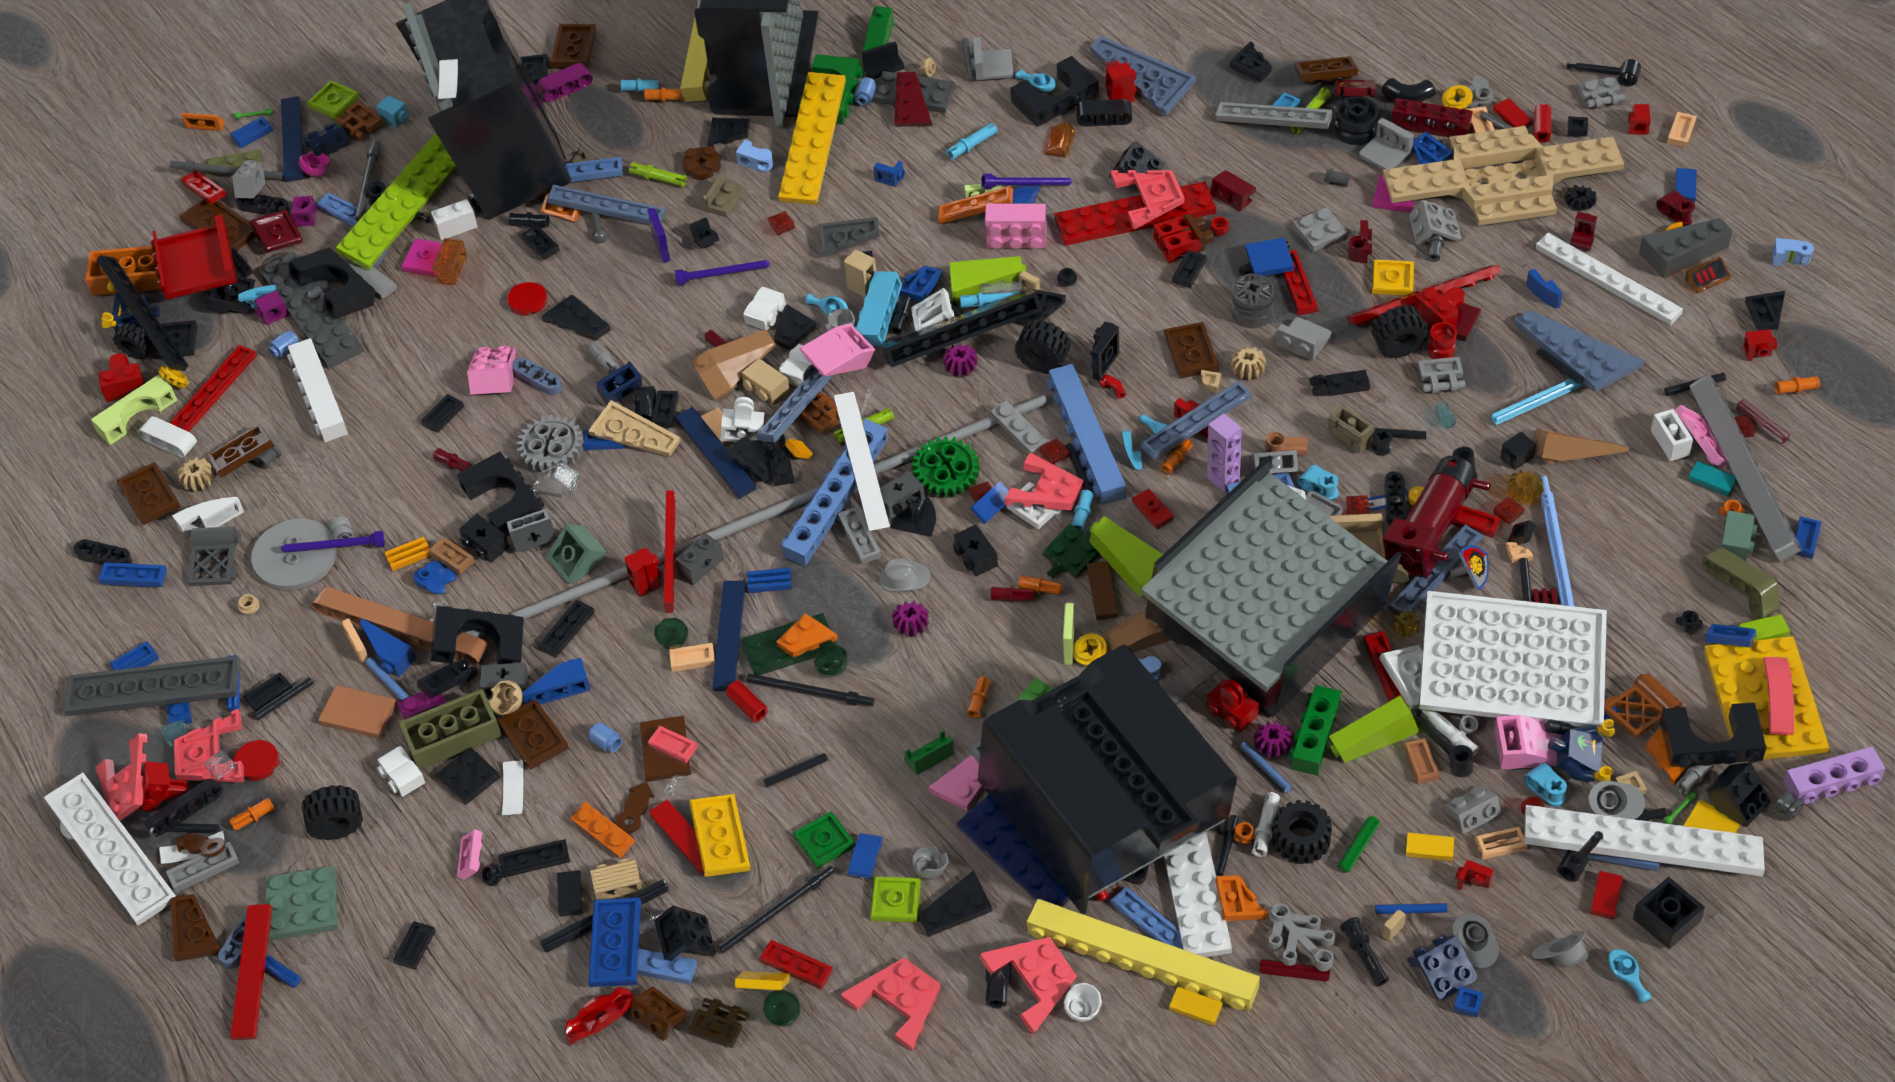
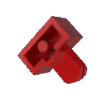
M1118 59L1114 60L1113 64L1112 62H1106L1105 85L1108 99H1126L1131 103L1134 102V94L1137 92L1134 80H1136L1134 68L1131 69L1128 62L1120 64Z
M1430 286L1415 296V308L1419 311L1422 319L1431 327L1440 322H1446L1456 327L1458 320L1457 308L1464 304L1465 293L1459 287H1452L1443 294H1440Z
M122 353L114 354L109 358L110 370L98 372L99 385L106 402L122 399L145 384L139 364H129L128 358Z
M1223 679L1207 695L1206 708L1212 715L1224 720L1230 728H1235L1242 732L1258 716L1259 703L1249 697L1248 693L1237 682Z
M145 762L140 775L144 776L143 804L136 810H144L146 812L157 811L162 800L174 801L187 793V782L185 780L169 779L167 763Z

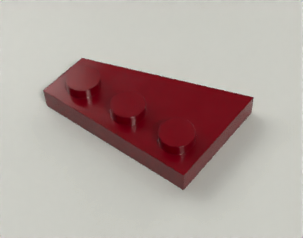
M897 72L895 127L933 126L916 72Z

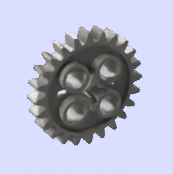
M550 415L547 420L542 416L540 422L534 419V425L527 424L528 430L522 429V435H518L519 442H516L521 461L525 462L527 467L532 465L533 470L540 467L541 472L548 468L549 473H551L553 468H556L557 471H560V466L568 468V462L574 464L573 457L580 458L579 452H583L584 437L580 426L575 425L574 420L569 422L568 417L561 420L560 415L553 419V416Z

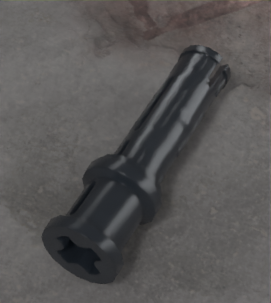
M1353 917L1344 921L1340 925V930L1347 935L1350 941L1349 946L1359 954L1375 986L1379 987L1386 984L1389 978L1370 947V938L1368 934H1364L1360 927L1359 918Z

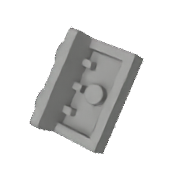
M1484 786L1475 787L1470 792L1456 797L1444 805L1445 812L1458 821L1460 830L1464 834L1502 814L1497 795Z

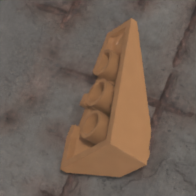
M765 329L707 350L691 360V363L714 400L717 401L737 387L736 383L742 378V372L758 358L762 360L776 344Z
M1536 428L1535 431L1536 455L1542 457V461L1555 464V460L1568 461L1629 451V447L1621 444L1595 439L1592 441L1581 436L1570 437V435L1540 428Z
M1146 610L1132 614L1101 635L1107 643V653L1121 645H1127L1134 653L1167 642L1169 638L1163 634V630L1159 628L1157 623L1151 619H1146ZM1089 644L1088 653L1092 655L1094 649Z

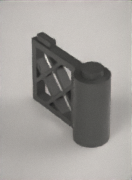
M235 526L193 528L191 530L192 549L188 577L189 586L231 584L232 580H236L237 568L233 567L235 547L241 542L240 530H237ZM223 551H229L228 556L222 562L216 557ZM206 552L209 556L200 563L197 560V553ZM214 559L218 565L209 571L204 566ZM222 568L227 571L226 578H216L214 576ZM201 569L207 573L202 579H195V574Z

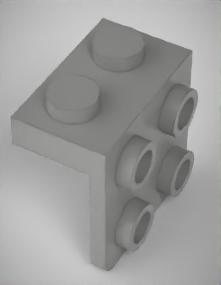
M973 38V45L970 46V56L974 57L971 59V69L975 70L976 80L1013 77L1012 53L1010 49L981 51V38Z
M1381 118L1377 122L1376 137L1359 152V157L1382 170L1395 168L1412 152L1414 134Z
M1422 200L1409 214L1415 242L1418 245L1423 246L1434 233L1455 241L1461 239L1456 214L1450 208Z
M1297 317L1289 327L1281 324L1278 328L1277 346L1313 361L1331 337V331Z

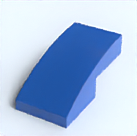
M1536 269L1528 271L1526 283L1528 288L1548 305L1560 308L1562 292L1554 281L1545 282Z
M999 481L970 509L985 524L1005 506V497L1009 490Z
M860 833L851 858L848 875L871 878L876 867V858L883 844V837Z

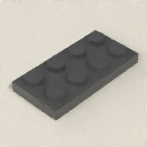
M882 72L873 95V102L895 105L897 73ZM917 76L928 111L946 113L956 88L955 82Z

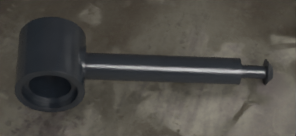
M1634 59L1625 60L1620 68L1585 63L1569 64V62L1566 65L1567 69L1575 68L1578 71L1619 75V82L1625 86L1635 85L1641 71V64Z
M373 181L367 185L366 189L371 206L386 190L385 184L381 181ZM420 211L415 215V218L423 219L426 223L431 220L430 216L426 217Z
M1414 713L1413 718L1418 722L1417 725L1449 755L1451 772L1457 777L1469 776L1473 771V751L1465 745L1453 747L1425 719H1420L1418 713Z
M1596 831L1579 851L1568 850L1557 867L1559 875L1568 881H1577L1589 863L1587 856L1603 839V833Z

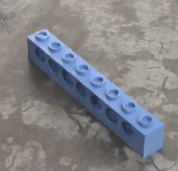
M865 419L862 424L872 461L874 462L888 440V428ZM847 445L844 447L843 454L836 458L832 471L826 473L822 486L815 490L811 503L805 505L801 518L794 522L790 535H786L782 541L783 556L805 567L836 521L838 513L843 510L857 488Z

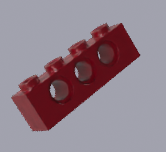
M1396 98L1392 111V123L1407 131L1418 133L1426 131L1430 135L1449 138L1470 133L1473 111Z

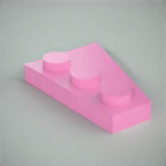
M1682 405L1676 408L1675 412L1706 453L1708 461L1713 466L1717 465L1723 469L1728 467L1729 463L1705 417Z
M972 755L930 785L928 792L968 811L983 789V786L978 781L979 763Z

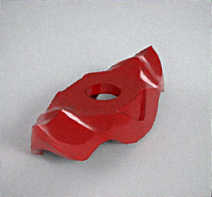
M617 987L612 993L597 996L584 1004L574 1018L566 1021L565 1035L569 1045L571 1046L580 1039L599 1033L602 1029L620 1019L631 1007L633 998L636 995L625 987Z

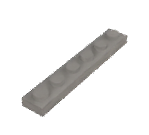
M1220 102L1215 116L1216 121L1328 129L1333 114L1332 110Z

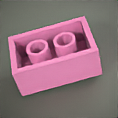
M986 204L987 248H1046V204Z

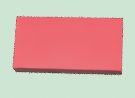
M662 726L657 728L648 741L649 747L683 763H687L698 748L697 742Z

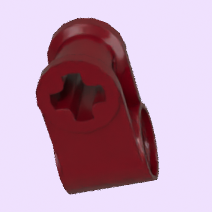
M1676 190L1670 191L1657 200L1656 206L1660 213L1676 223L1682 222L1683 226L1691 225L1693 222L1692 212L1695 209L1693 201L1688 200Z

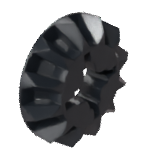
M1574 185L1573 188H1568L1565 193L1566 204L1576 210L1590 209L1597 201L1596 192L1592 191L1591 187L1585 188L1584 185L1581 187Z

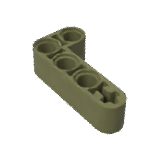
M1723 547L1715 549L1701 559L1702 566L1709 574L1748 597L1750 612L1756 619L1766 618L1780 608L1778 584L1774 578Z

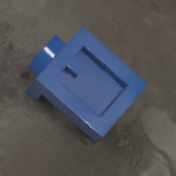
M898 161L895 167L876 163L873 167L875 181L896 187L905 175L902 161Z

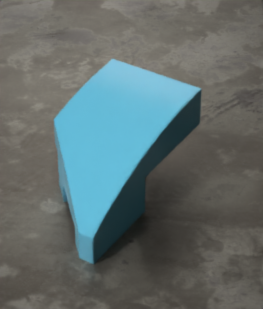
M276 285L247 290L238 294V299L240 302L245 301L251 304L252 308L255 309L257 308L255 299L275 291Z
M1121 430L1123 444L1131 463L1136 470L1142 469L1141 451H1132L1131 431Z

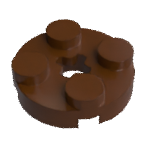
M698 147L695 149L689 148L685 151L682 165L686 175L688 173L693 179L704 180L711 178L714 172L720 170L721 161L714 147Z

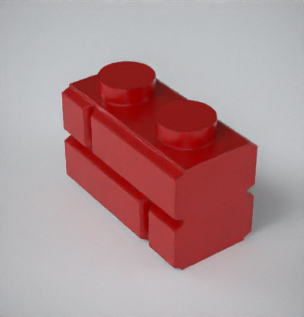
M644 547L636 551V554L632 553L625 556L624 560L630 585L637 596H644L649 591L660 588L659 578L662 577V573L657 566L659 565V560L655 553L651 554L648 548Z

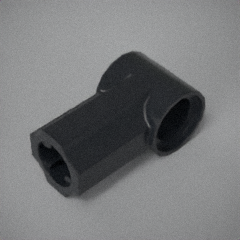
M655 386L634 387L635 413L652 422L654 404L656 402Z
M1008 963L993 974H990L986 969V1005L996 1009L1006 1006L1008 983L1011 980V963Z

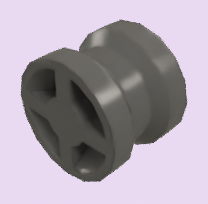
M1787 791L1777 802L1775 810L1778 813H1784L1786 818L1792 821L1800 813L1805 803L1802 800H1796L1793 794Z

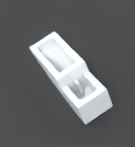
M228 497L194 505L172 516L177 528L186 539L191 536L193 528L219 527L242 514L244 510L238 497Z

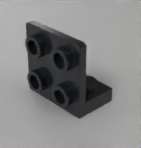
M1135 140L1124 150L1113 170H1118V173H1128V170H1135L1136 173H1147V170H1162L1165 163Z
M673 905L654 920L665 960L672 961L687 949L712 957L716 954L709 922L705 915Z

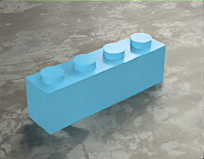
M875 271L873 278L869 281V290L864 297V306L859 313L858 325L855 328L873 347H881L888 332L902 287L897 272Z

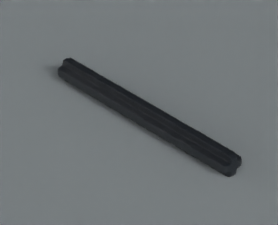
M661 879L626 898H640L642 905L668 892L669 888L665 880ZM593 914L542 939L540 943L543 950L549 952L591 931Z

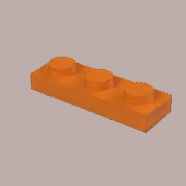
M586 801L570 818L576 825L620 859L636 842L630 835Z

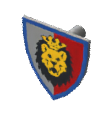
M1468 545L1458 552L1464 565L1451 569L1450 573L1453 578L1468 573L1476 590L1479 591L1486 583L1488 576V553L1477 546Z

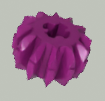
M960 343L959 346L952 345L951 349H946L943 363L946 372H950L952 376L956 374L959 377L962 374L969 376L970 372H975L978 357L976 356L975 349H970L969 344L962 346Z
M915 600L912 603L905 601L904 605L897 604L896 610L892 613V622L899 634L905 632L906 637L909 634H913L916 637L917 632L924 633L925 627L929 624V615L922 603L916 605Z
M1268 721L1266 726L1260 724L1258 731L1254 733L1255 749H1259L1260 755L1267 754L1268 759L1271 756L1279 759L1280 754L1286 756L1288 749L1292 747L1291 731H1287L1286 725L1279 726L1278 721L1275 724H1271Z

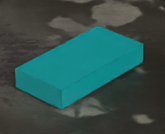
M1697 461L1688 477L1689 481L1725 496H1729L1737 482L1735 476Z

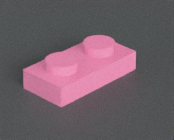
M474 829L461 838L457 877L462 880L475 874L479 869V854L482 848L481 831Z

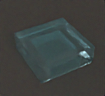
M183 719L162 726L168 747L174 746L175 739L188 733Z

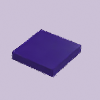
M654 208L648 209L654 242L662 262H669L670 256L665 232Z

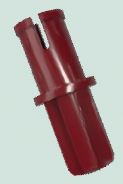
M441 448L436 449L433 454L435 461L445 464L449 469L454 468L462 472L472 467L471 463L460 459L457 454L448 453Z
M1014 586L1006 588L991 587V601L1004 600L1010 601V603H1013V600L1033 601L1034 590L1016 589Z

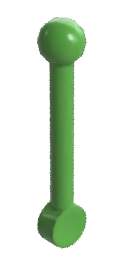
M267 108L265 111L234 113V118L240 119L241 117L263 114L271 116L273 110L272 108Z
M1688 792L1687 798L1670 816L1664 817V823L1672 824L1673 818L1690 801L1696 800V793Z

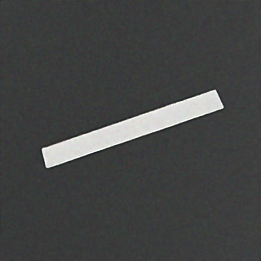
M854 392L834 395L868 529L872 531L890 527Z

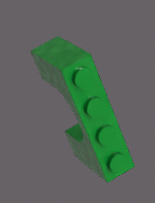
M816 54L811 67L813 73L845 75L846 77L836 124L844 125L846 117H849L850 104L854 103L853 95L859 78H862L863 67H860V60L857 58ZM801 96L800 101H799V104H798V111H799V108H800L802 96Z

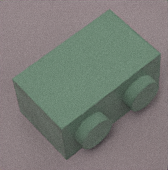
M1728 510L1721 547L1746 561L1747 555L1752 554L1754 548V541L1750 540L1751 537L1755 538L1757 525L1753 524L1755 515Z

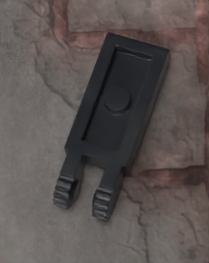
M1366 369L1325 376L1322 374L1315 375L1309 380L1310 385L1314 387L1312 388L1313 395L1316 397L1370 390Z
M784 434L779 438L782 448L774 449V442H768V456L774 486L794 483L789 449L785 446Z
M463 659L419 679L417 687L432 699L465 681L468 682L475 678L478 670L473 666L468 668L469 662Z

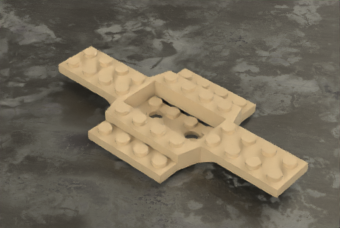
M1526 126L1449 137V144L1454 155L1453 160L1383 170V178L1392 203L1452 195L1463 199L1473 210L1478 226L1555 215L1557 207L1552 197L1554 184L1569 177L1623 170L1624 162L1614 137L1543 147L1532 134H1528ZM1525 160L1523 163H1517V164L1509 163V162H1515V161ZM1506 163V164H1504L1503 166H1496V167H1494V166H1488V165H1495V164ZM1486 166L1482 169H1473L1474 167ZM1524 174L1526 178L1519 179L1516 175ZM1480 179H1484L1488 183L1481 185L1477 181Z

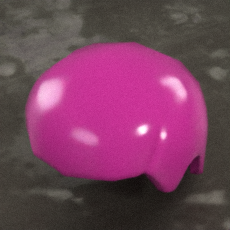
M310 152L307 155H302L298 162L303 173L312 177H320L328 170L330 158L324 153H321L320 156H315L313 152Z

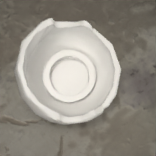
M1088 983L1075 984L1064 999V1010L1072 1020L1078 1022L1092 1020L1099 1012L1102 1004L1100 992Z

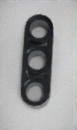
M1126 99L1081 101L1076 107L1077 123L1081 126L1127 125L1132 121V104Z

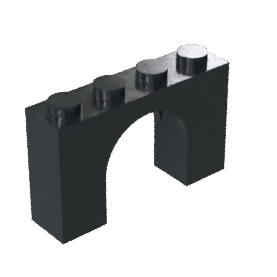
M1073 56L1057 63V78L1069 88L1064 93L1059 95L1042 94L1027 80L1010 88L1011 102L1037 127L1077 107L1079 102L1087 101L1099 95V81Z
M330 247L290 260L289 277L299 287L319 280H333L344 285L324 293L323 309L334 320L374 305L375 289L373 286L368 284L361 275L352 269Z
M500 451L457 474L460 488L470 501L494 488H509L515 492L513 498L508 503L487 514L489 523L506 534V537L510 535L507 526L508 521L543 510L544 503L542 499L534 495L533 488L529 483L525 484L519 470L515 471L510 458H505Z
M437 606L433 620L430 661L452 664L456 652L457 637L463 632L476 630L486 633L496 643V664L521 663L524 617L513 614L505 615L494 612L474 611L472 609H458L450 606Z
M1755 702L1731 704L1728 718L1733 737L1722 743H1709L1698 738L1690 727L1686 707L1662 709L1660 725L1670 767L1709 766L1722 763H1755L1763 761L1766 744Z

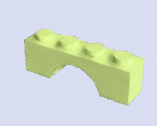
M157 375L91 420L96 432L111 445L127 434V422L134 414L147 409L162 411L176 402L177 398L172 387L162 377Z

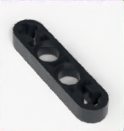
M213 778L202 782L149 816L143 824L144 831L153 838L163 835L217 800L223 792L222 785ZM196 798V801L189 806V803ZM175 810H178L177 813H176V815H175L174 817L170 818L171 814H172Z

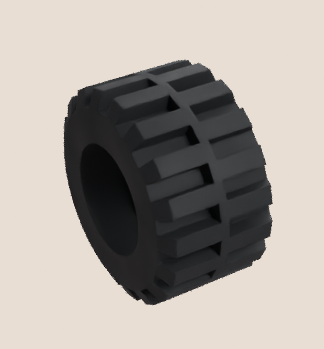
M1403 305L1388 309L1385 313L1379 315V318H1376L1371 327V333L1381 354L1385 357L1388 356V358H1400L1414 353L1423 346L1422 344L1426 342V337H1428V329L1419 311L1413 306Z
M1044 320L1030 321L1023 327L1015 345V353L1017 358L1021 360V363L1027 365L1028 368L1034 369L1037 372L1048 373L1051 369L1062 367L1071 347L1070 338L1067 337L1065 331L1061 330L1062 328L1055 326L1051 322L1048 323Z
M344 785L322 787L312 791L302 801L306 832L313 838L336 840L347 837L349 834L356 832L363 822L359 796L350 787H344Z
M1296 800L1295 804L1292 802L1287 803L1286 808L1282 806L1279 809V813H1276L1273 821L1272 840L1273 844H1275V850L1280 852L1281 857H1288V861L1292 863L1294 860L1298 861V864H1303V861H1307L1308 864L1313 863V859L1318 861L1322 858V854L1325 855L1327 853L1328 847H1330L1331 818L1327 816V811L1324 808L1320 810V805L1317 803L1312 805L1311 801L1307 800L1306 803H1301V800ZM1296 828H1306L1312 831L1313 834L1298 836L1291 831Z

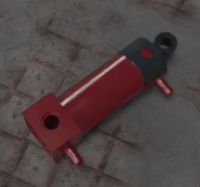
M1459 447L1453 451V456L1443 457L1438 462L1405 520L1395 518L1382 538L1386 560L1389 561L1397 552L1401 553L1398 564H1401L1409 575L1427 579L1438 560H1448V553L1439 551L1438 543L1473 488L1486 491L1491 488L1489 482L1477 480L1478 475L1474 452L1469 447Z

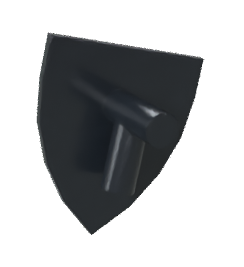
M926 494L925 500L917 498L916 502L910 504V509L894 518L891 528L931 537L936 524V512L932 501Z

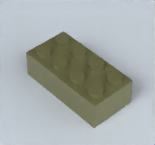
M483 689L399 722L406 743L419 770L462 753L470 747H477L502 736Z

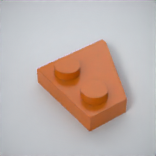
M805 613L776 642L777 647L792 657H796L808 650L812 651L819 648L821 643L829 640L835 642L838 638L835 632Z
M1658 728L1646 743L1645 749L1651 757L1655 758L1658 767L1661 770L1664 769L1667 773L1669 782L1675 785L1689 766L1670 767L1663 733Z
M1239 875L1216 876L1215 883L1223 920H1266L1268 918V910L1260 907L1256 902L1257 897L1246 887V883Z

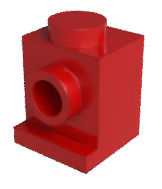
M1633 104L1632 112L1628 114V123L1630 124L1628 134L1648 135L1651 122L1649 104Z
M1770 329L1745 333L1742 346L1747 361H1752L1753 357L1770 356L1772 350L1777 349V340L1772 336Z

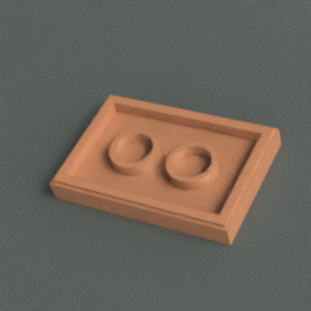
M336 685L318 722L320 725L380 739L397 705V701L393 698Z

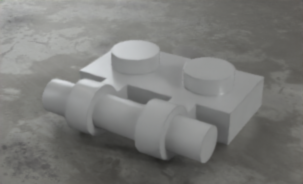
M1615 76L1578 83L1577 86L1583 102L1586 101L1587 108H1601L1602 105L1606 104L1616 105L1626 100L1625 94H1620L1621 88Z
M1460 357L1418 361L1421 382L1430 381V384H1423V392H1432V394L1443 390L1454 392L1466 387L1465 380L1457 381L1456 379L1463 378ZM1438 380H1449V382L1438 383Z

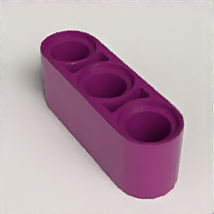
M577 63L540 79L537 83V89L547 102H552L589 86L593 81V76L584 64Z

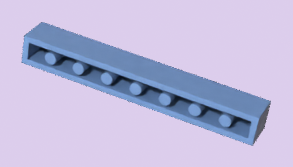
M1073 364L1049 370V379H1047L1049 391L1053 390L1054 392L1053 399L1055 405L1060 406L1059 411L1062 421L1066 420L1067 433L1073 437L1074 449L1079 451L1080 462L1087 469L1086 476L1089 482H1092L1094 485L1092 488L1095 498L1099 497L1102 505L1126 499V484Z

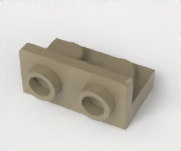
M720 173L717 179L713 180L709 191L704 194L703 202L705 203L706 212L727 217L744 192L743 186L727 182L725 174Z

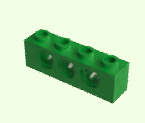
M1315 685L1313 693H1308L1306 700L1308 709L1307 711L1303 710L1300 723L1303 725L1301 729L1297 728L1294 741L1297 744L1296 747H1291L1289 753V760H1292V770L1318 776L1330 739L1329 736L1332 733L1341 704L1342 691Z

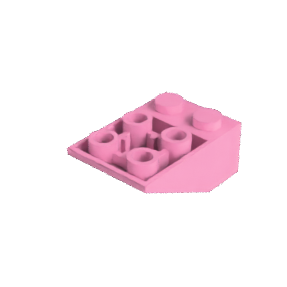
M852 324L836 326L799 349L805 358L824 377L864 369L876 351Z
M500 346L496 349L481 347L475 350L467 371L470 395L511 392L514 383L512 365L515 361V347Z
M1521 715L1496 716L1494 735L1501 770L1535 768L1542 762L1550 767L1557 766V752L1548 749V742L1552 736L1560 738L1563 735L1546 732L1545 722Z

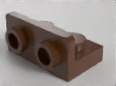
M653 986L633 998L630 1016L662 1041L667 1039L669 1029L685 1020L687 1015L683 1008Z

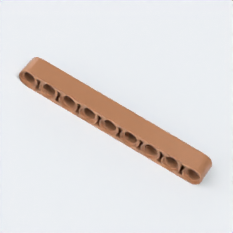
M323 587L312 603L313 609L322 615L340 621L349 618L352 625L362 628L360 621L364 619L404 643L431 651L433 622L330 587ZM461 633L456 639L454 660L461 661L466 659L470 665L477 666L487 651L488 645L478 637Z

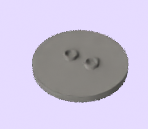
M291 519L272 526L259 537L252 550L251 562L257 577L269 587L279 590H296L316 583L332 568L336 560L337 548L284 553L281 547L284 544L333 540V535L326 526L310 519Z

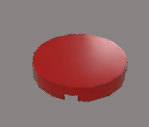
M535 282L520 283L513 287L508 294L510 309L518 315L526 316L529 313H538L547 303L546 290L542 285Z
M254 740L244 744L237 751L234 762H242L244 778L250 781H258L269 777L274 772L273 770L276 766L278 767L279 754L275 746L270 742Z

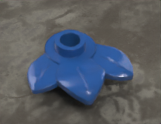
M440 561L430 562L426 564L425 568L419 569L414 573L416 585L420 588H427L429 592L434 594H445L444 585L457 579V575L451 569L445 568V565Z

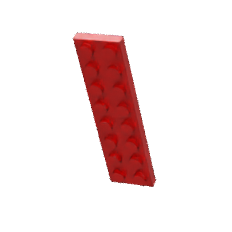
M1206 181L1180 186L1184 195V203L1137 229H1133L1128 218V211L1145 208L1141 195L1054 213L1064 246L1152 228L1154 224L1178 217H1185L1189 213L1193 218L1216 214V206Z

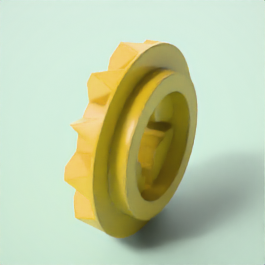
M1463 85L1452 86L1443 93L1442 103L1447 107L1467 109V106L1472 104V91ZM1457 95L1460 97L1459 102H1456Z
M168 366L160 367L158 373L167 382L178 388H186L189 381L182 372L170 369Z
M1095 633L1081 636L1073 647L1075 660L1086 667L1093 660L1107 653L1106 641L1102 636ZM1089 644L1094 649L1092 655L1088 653Z

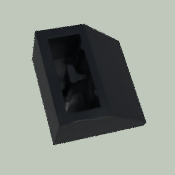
M1751 762L1729 765L1705 789L1715 809L1743 827H1748L1771 802Z

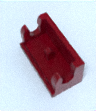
M1224 170L1212 178L1210 194L1239 212L1253 201L1249 196L1256 192V187L1231 172Z

